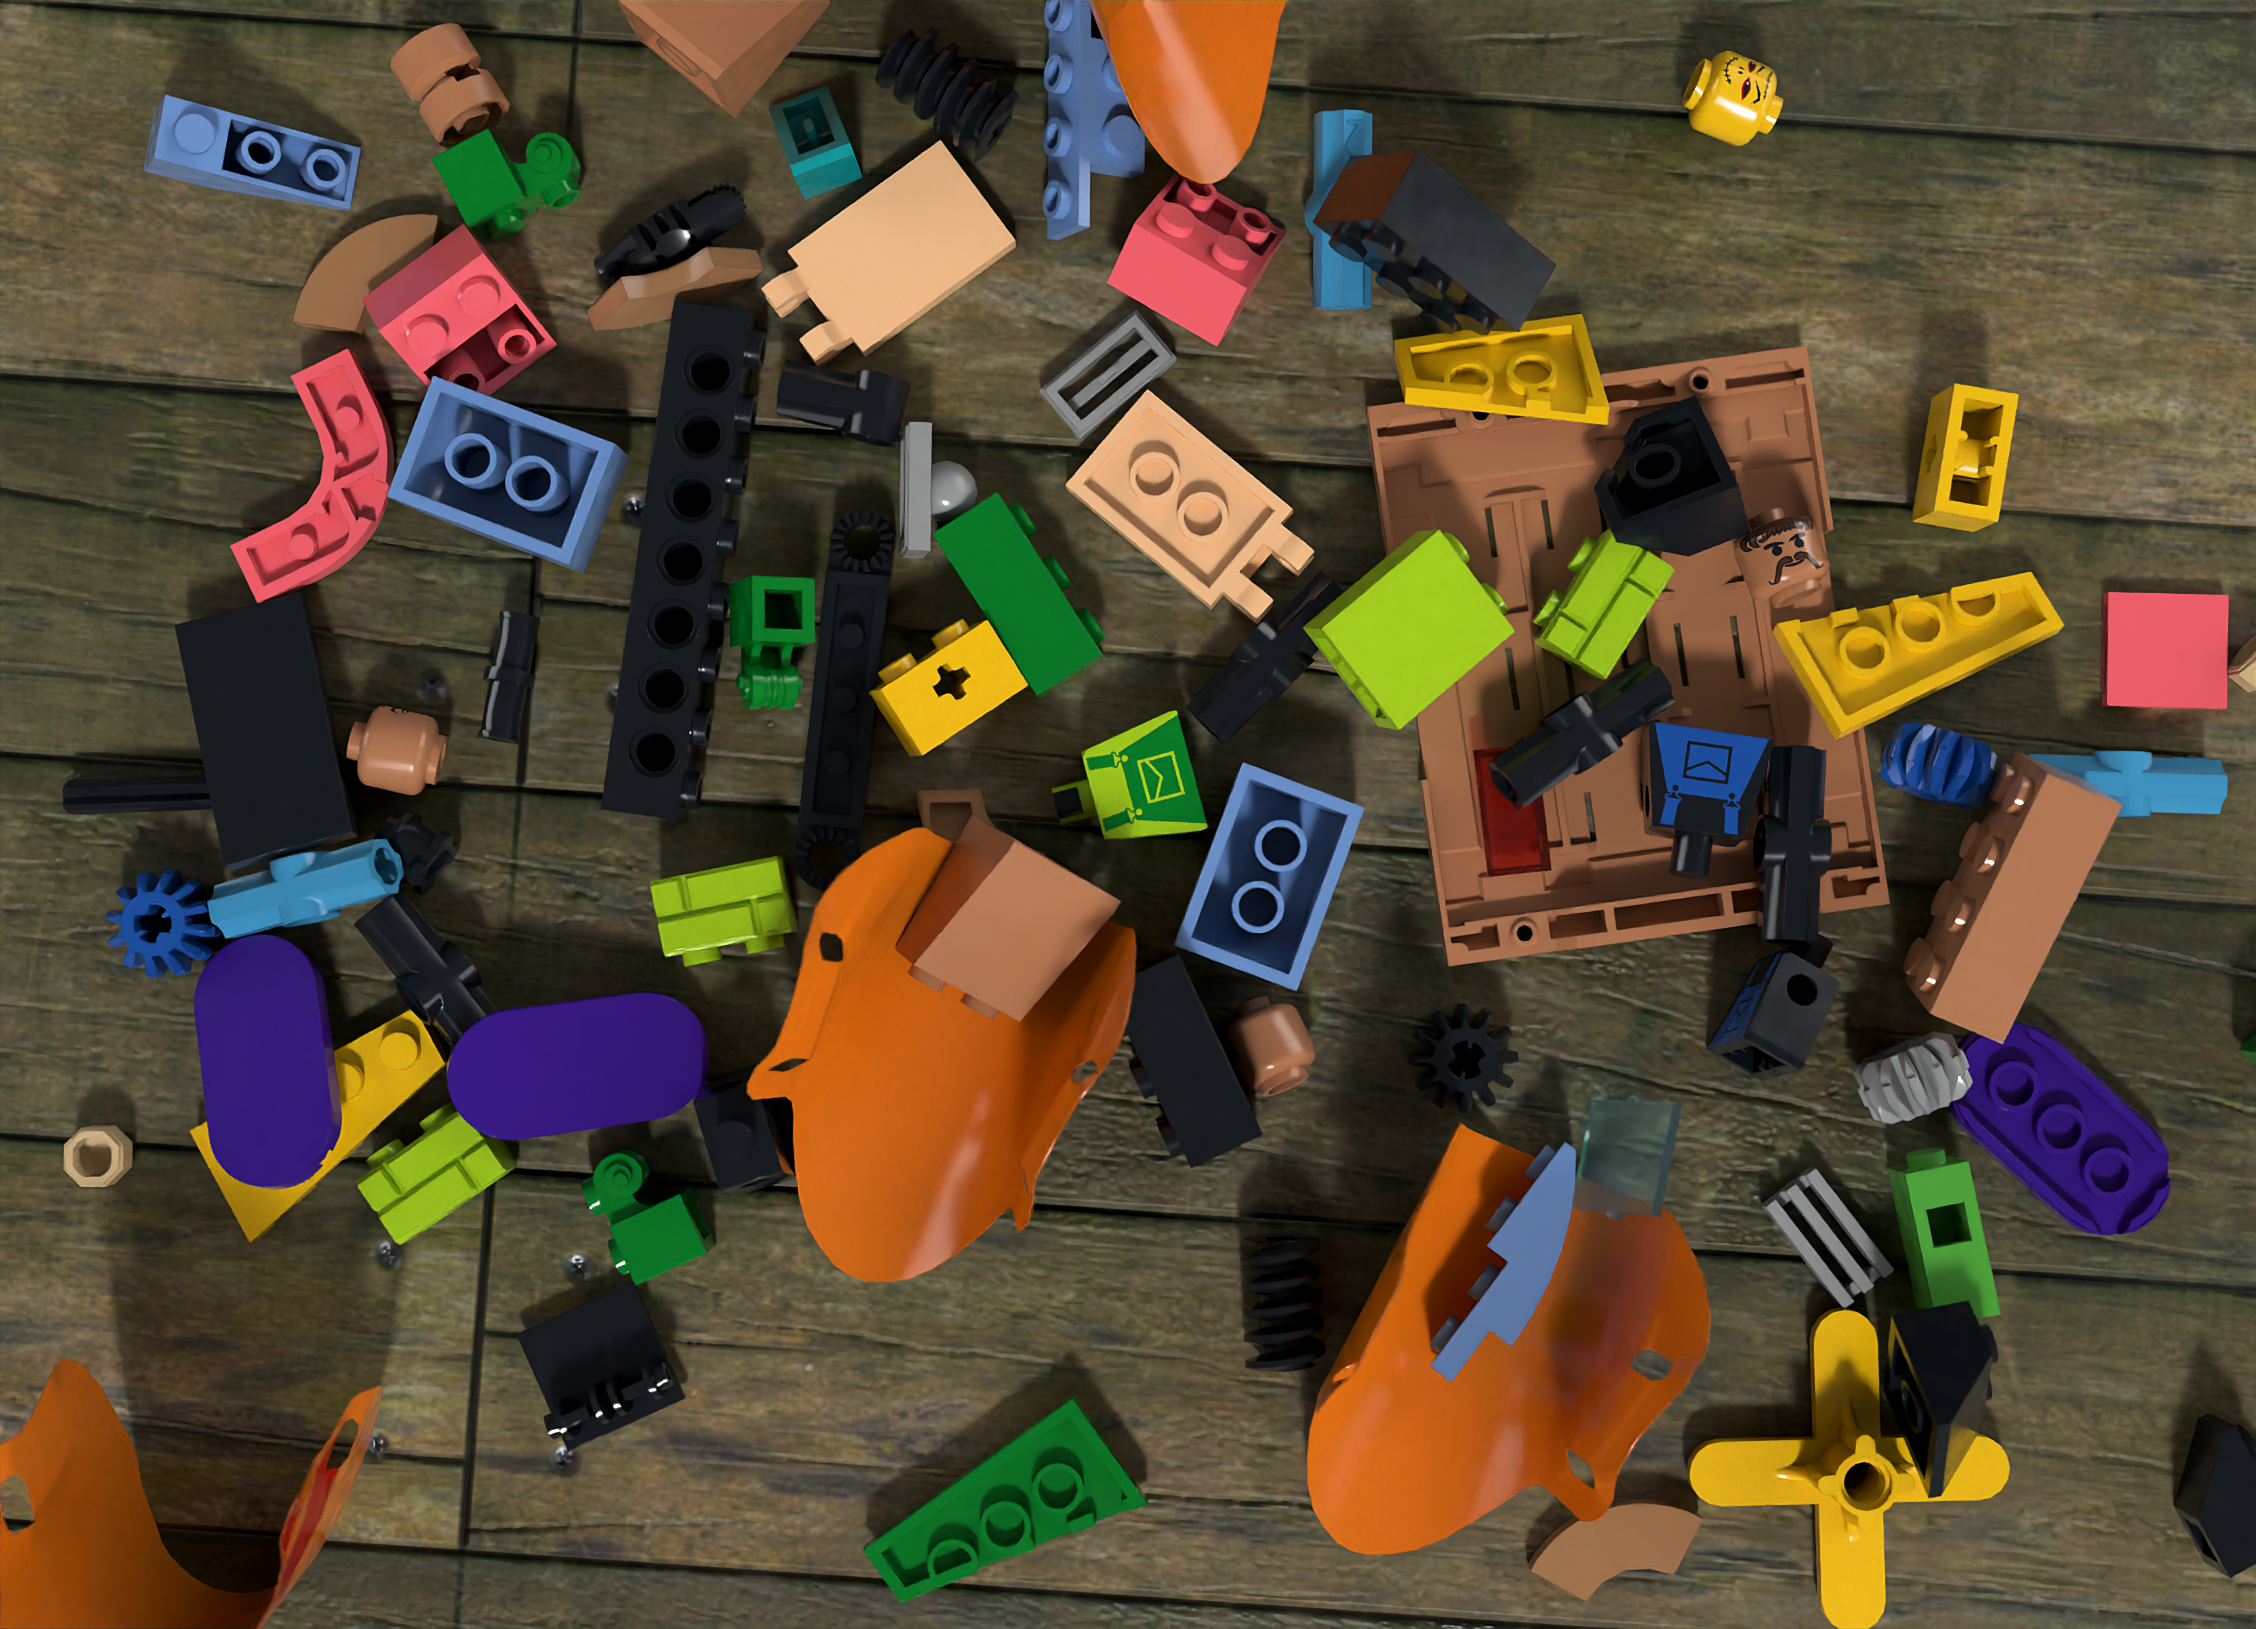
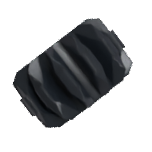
M1464 1003L1455 1004L1453 1009V1025H1450L1446 1016L1441 1011H1432L1429 1016L1439 1032L1433 1036L1423 1029L1416 1028L1412 1034L1413 1038L1429 1045L1427 1053L1413 1052L1407 1055L1408 1064L1417 1067L1429 1066L1430 1068L1414 1080L1416 1088L1423 1091L1439 1083L1432 1102L1440 1108H1444L1449 1103L1456 1090V1105L1461 1113L1471 1112L1473 1105L1472 1092L1474 1091L1484 1105L1488 1107L1496 1103L1495 1095L1488 1087V1084L1492 1080L1506 1088H1510L1513 1084V1079L1509 1075L1497 1071L1499 1063L1512 1064L1518 1062V1053L1516 1051L1507 1049L1497 1050L1496 1047L1508 1040L1512 1035L1511 1030L1507 1026H1500L1486 1034L1492 1022L1493 1012L1482 1008L1476 1014L1471 1025L1469 1010ZM1460 1042V1045L1469 1049L1472 1045L1476 1048L1477 1052L1470 1058L1473 1069L1468 1073L1457 1067H1454L1452 1072L1448 1064L1455 1059L1452 1047L1456 1043Z

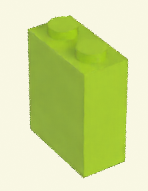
M1440 529L1415 532L1302 627L1378 727L1400 730L1515 632L1504 617L1508 610L1503 599L1491 586L1478 582L1466 566L1470 562V557L1463 545L1448 532L1442 533Z

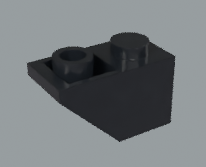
M2208 1413L2197 1421L2173 1506L2203 1561L2229 1578L2256 1564V1443L2248 1431L2240 1424L2233 1425Z

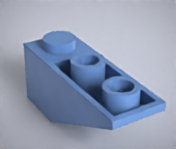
M165 95L154 109L144 171L212 189L349 211L361 148Z

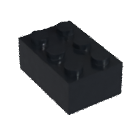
M1420 151L1350 156L1312 222L1331 237L1328 243L1334 251L1351 261L1366 264L1377 273L1375 281L1381 288L1394 296L1404 299L1409 298L1423 309L1420 316L1428 325L1447 334H1453L1455 330H1471L1481 335H1488L1490 331L1519 332L1556 267L1553 261Z
M1174 952L1135 970L1130 1010L1122 1038L1129 1035L1138 1054L1128 1060V1065L1144 1099L1157 1095L1165 1114L1155 1119L1172 1159L1184 1154L1192 1169L1262 1136L1263 1133L1178 953Z

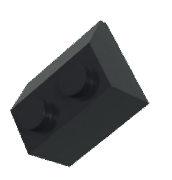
M1969 1300L1891 1315L1884 1392L1928 1499L1942 1496L1981 1430L1985 1402L1992 1399V1386L1989 1376L1991 1364L1998 1361L1997 1345L1991 1328L1987 1324L1979 1325Z

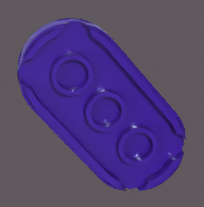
M272 935L243 937L231 942L212 957L198 980L194 995V1014L209 1140L213 1154L220 1166L236 1180L263 1189H285L305 1182L323 1166L320 1165L321 1161L326 1157L328 1150H334L341 1132L342 1112L326 990L318 965L298 946Z
M634 991L507 1008L480 1017L461 1035L449 1056L446 1073L447 1085L455 1108L461 1117L474 1129L497 1139L522 1140L651 1121L669 1116L687 1105L697 1094L708 1071L710 1053L705 1030L689 1008L681 1002L659 992Z
M2014 1022L2003 1044L1973 1031L1957 1044L1958 1049L1962 1048L1970 1067L1967 1069L1973 1083L1963 1098L1954 1100L1947 1106L1950 1114L1967 1135L2058 1218L2080 1231L2109 1236L2137 1231L2157 1216L2168 1198L2171 1178H2168L2169 1169L2167 1161L2170 1162L2163 1139L2146 1120L2057 1039L2038 1027Z

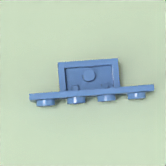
M1047 0L1044 11L1045 25L1049 29V59L1044 70V86L1048 91V123L1044 130L1043 146L1046 154H1048V185L1043 195V211L1047 217V239L1060 240L1090 227V172L1129 179L1145 173V133L1132 112L1104 41L1091 37V7L1088 0Z

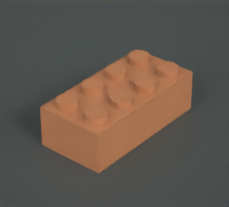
M2017 751L2010 765L2004 763L1996 771L1990 791H1988V798L1992 802L1982 822H1974L1967 830L1959 850V856L1963 858V861L1953 881H1944L1938 889L1931 907V914L1935 918L1925 938L1918 937L1912 943L1903 964V972L1907 974L1904 979L1905 983L1930 1014L2001 1044L2004 1043L2123 806L2090 782Z

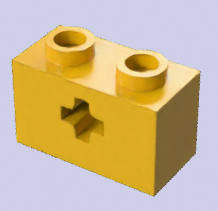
M1955 383L1931 398L1911 522L1975 532L1998 522L2019 394Z
M961 618L931 637L936 648L916 661L911 652L878 672L883 683L871 690L869 694L910 757L926 754L1028 686V683L988 620L968 626L964 618ZM952 671L957 680L949 686L950 693L937 695L933 686L941 680L939 673Z

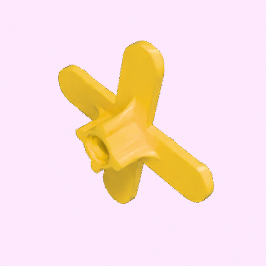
M1840 1307L1828 1310L1819 1316L1811 1329L1810 1369L1813 1436L1719 1438L1708 1440L1693 1450L1688 1458L1686 1473L1689 1485L1699 1498L1712 1505L1815 1504L1817 1597L1820 1610L1827 1620L1839 1629H1869L1881 1618L1886 1602L1883 1512L1889 1509L1894 1502L1974 1501L1991 1498L2000 1492L2008 1481L2010 1465L2008 1456L2000 1444L1983 1434H1978L1942 1496L1928 1499L1902 1434L1881 1435L1878 1340L1875 1328L1863 1315L1853 1309H1843ZM1866 1462L1868 1469L1863 1483L1856 1488L1845 1489L1844 1480L1849 1468L1857 1463Z

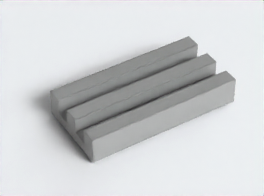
M1135 310L1040 389L1039 392L1046 403L1051 405L1056 411L1057 416L1063 423L1068 425L1073 435L1081 442L1174 365L1177 357L1138 311ZM1135 331L1141 336L1142 340L1067 403L1060 396L1064 390ZM1151 350L1157 355V358L1083 420L1076 415L1079 410Z
M1808 1167L1761 1204L1762 1208L1839 1307L1845 1309L1854 1302L1853 1297L1860 1292L1866 1293L1874 1286L1873 1282L1880 1276L1885 1278L1894 1271L1890 1263L1816 1168ZM1810 1186L1869 1263L1863 1270L1802 1191ZM1790 1200L1851 1278L1845 1284H1840L1782 1207Z

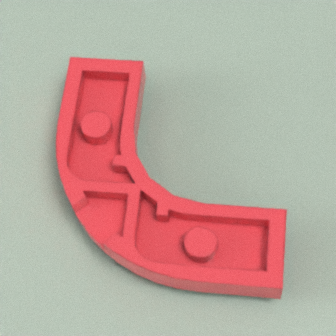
M348 348L291 375L294 385L318 432L324 455L321 480L308 503L288 518L230 545L257 603L289 595L338 570L350 561L368 542L381 522L390 498L387 497L394 478L395 458L389 425L356 354Z

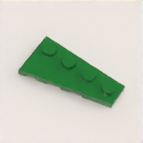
M1072 1394L866 1543L863 1551L898 1601L902 1603L975 1574L982 1567L1007 1557L1015 1558L1035 1550L1037 1545L1067 1533L1075 1534L1097 1525V1521L1122 1511L1127 1513L1147 1505L1148 1498Z

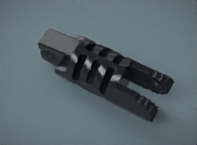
M720 183L719 186L713 185L714 188L712 190L706 189L688 201L681 197L629 228L626 233L593 259L594 266L606 287L609 289L621 277L645 275L667 269L689 259L705 247H713L712 240L729 231L732 225H738L737 223L740 220L743 221V215H746L744 210L747 206L743 204L744 199L740 197V191H736L734 185L729 186V183L725 185Z

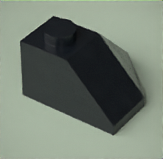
M1696 395L1634 419L1623 438L1625 448L1612 470L1604 469L1594 486L1597 500L1613 537L1618 543L1689 557L1750 532L1739 485Z

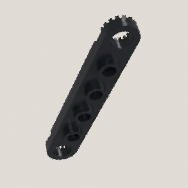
M857 510L842 516L834 525L830 536L828 567L825 578L798 817L799 825L794 854L795 867L800 877L809 886L819 890H827L841 872L861 857L878 709L869 692L881 683V677L878 672L882 670L896 549L895 536L889 524L878 514L867 510ZM869 526L878 531L881 544L880 550L876 553L875 557L860 561L853 559L847 554L845 548L846 538L856 527ZM824 840L837 842L845 852L844 868L833 877L818 875L810 864L812 849L816 844Z

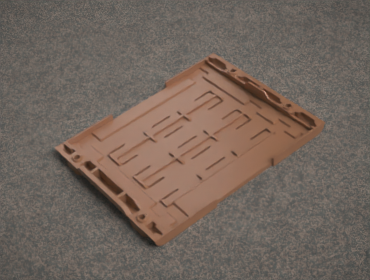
M1806 345L1600 374L1610 407L1608 425L1486 413L1485 420H1477L1473 415V411L1405 404V402L1367 407L1368 438L1386 557L1417 531L1440 529L1442 533H1450L1467 551L1470 562L1466 566L1478 582L1491 586L1503 599L1508 610L1504 617L1515 630L1512 635L1415 716L1424 780L1418 781L1440 935L1448 966L1758 923L1760 872L1756 871L1753 865V837L1759 817L1757 801L1743 841L1736 847L1712 845L1708 878H1687L1670 874L1669 867L1673 839L1650 836L1645 834L1643 802L1640 785H1642L1641 737L1649 722L1621 739L1624 744L1610 756L1579 775L1571 774L1533 801L1539 849L1534 850L1528 805L1516 810L1508 800L1504 799L1492 783L1491 774L1486 764L1495 759V756L1516 744L1517 741L1540 728L1539 721L1570 700L1565 662L1533 641L1542 628L1534 623L1533 619L1553 589L1562 595L1576 574L1568 569L1567 565L1586 536L1589 535L1593 539L1598 540L1603 533L1599 504L1594 486L1604 469L1612 470L1625 448L1623 438L1634 419L1696 395L1739 485L1747 521L1775 508H1782L1785 516L1802 515L1809 517L1815 526L1826 553L1824 534L1834 530ZM1695 377L1701 378L1704 381V389H1697L1694 386L1693 379ZM1546 500L1553 549L1549 550L1541 501ZM1490 508L1497 557L1493 558L1485 509ZM1606 521V526H1607V530H1608V529H1610V527H1609V525H1608V523H1607V521ZM1741 537L1689 557L1641 547L1675 569L1625 649L1627 666L1645 656L1652 664L1660 667L1672 685L1671 691L1675 702L1650 721L1773 739V746L1803 745L1827 750L1823 819H1827L1831 825L1832 848L1826 874L1820 879L1819 914L1890 904L1864 727L1835 740L1772 633L1777 623L1800 619V622L1825 618L1830 612H1835L1829 570L1820 580L1822 589L1818 593L1797 603L1781 608H1773L1771 601H1758L1751 596L1734 554L1735 544ZM1732 616L1735 619L1743 678L1738 676L1730 617ZM1675 624H1678L1687 686L1682 685L1674 631ZM1505 648H1510L1519 710H1514ZM1621 656L1607 679L1599 682L1590 679L1570 666L1574 697L1586 690L1590 693L1622 671ZM1763 779V782H1762V785H1761V788H1760V794H1761V800H1762V807H1763V809H1764V779ZM1588 792L1596 840L1592 842L1590 840L1584 793ZM1523 925L1527 926L1530 930V936L1525 941L1520 940L1517 936L1518 928Z

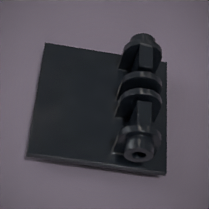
M634 1281L516 1334L551 1412L544 1416L546 1429L552 1439L555 1440L562 1437L568 1452L686 1398Z

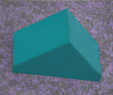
M827 85L769 107L790 169L804 200L863 178Z

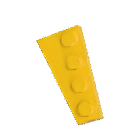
M2032 572L1953 587L1948 593L1923 598L1914 595L1894 599L1889 605L1859 611L1855 607L1830 612L1825 618L1800 622V619L1777 623L1772 633L1833 737L1837 740L2056 635L2063 628L2064 623Z
M409 1010L334 1051L342 1112L341 1132L334 1150H328L326 1157L321 1161L320 1165L323 1166L311 1178L301 1184L290 1188L271 1190L242 1183L230 1176L216 1160L210 1145L207 1122L190 1130L194 1141L249 1243L259 1240L267 1233L281 1216L307 1196L318 1185L317 1183L342 1160L347 1159L365 1142L364 1140L387 1118H391L447 1066L449 1057L431 1024L424 1023Z

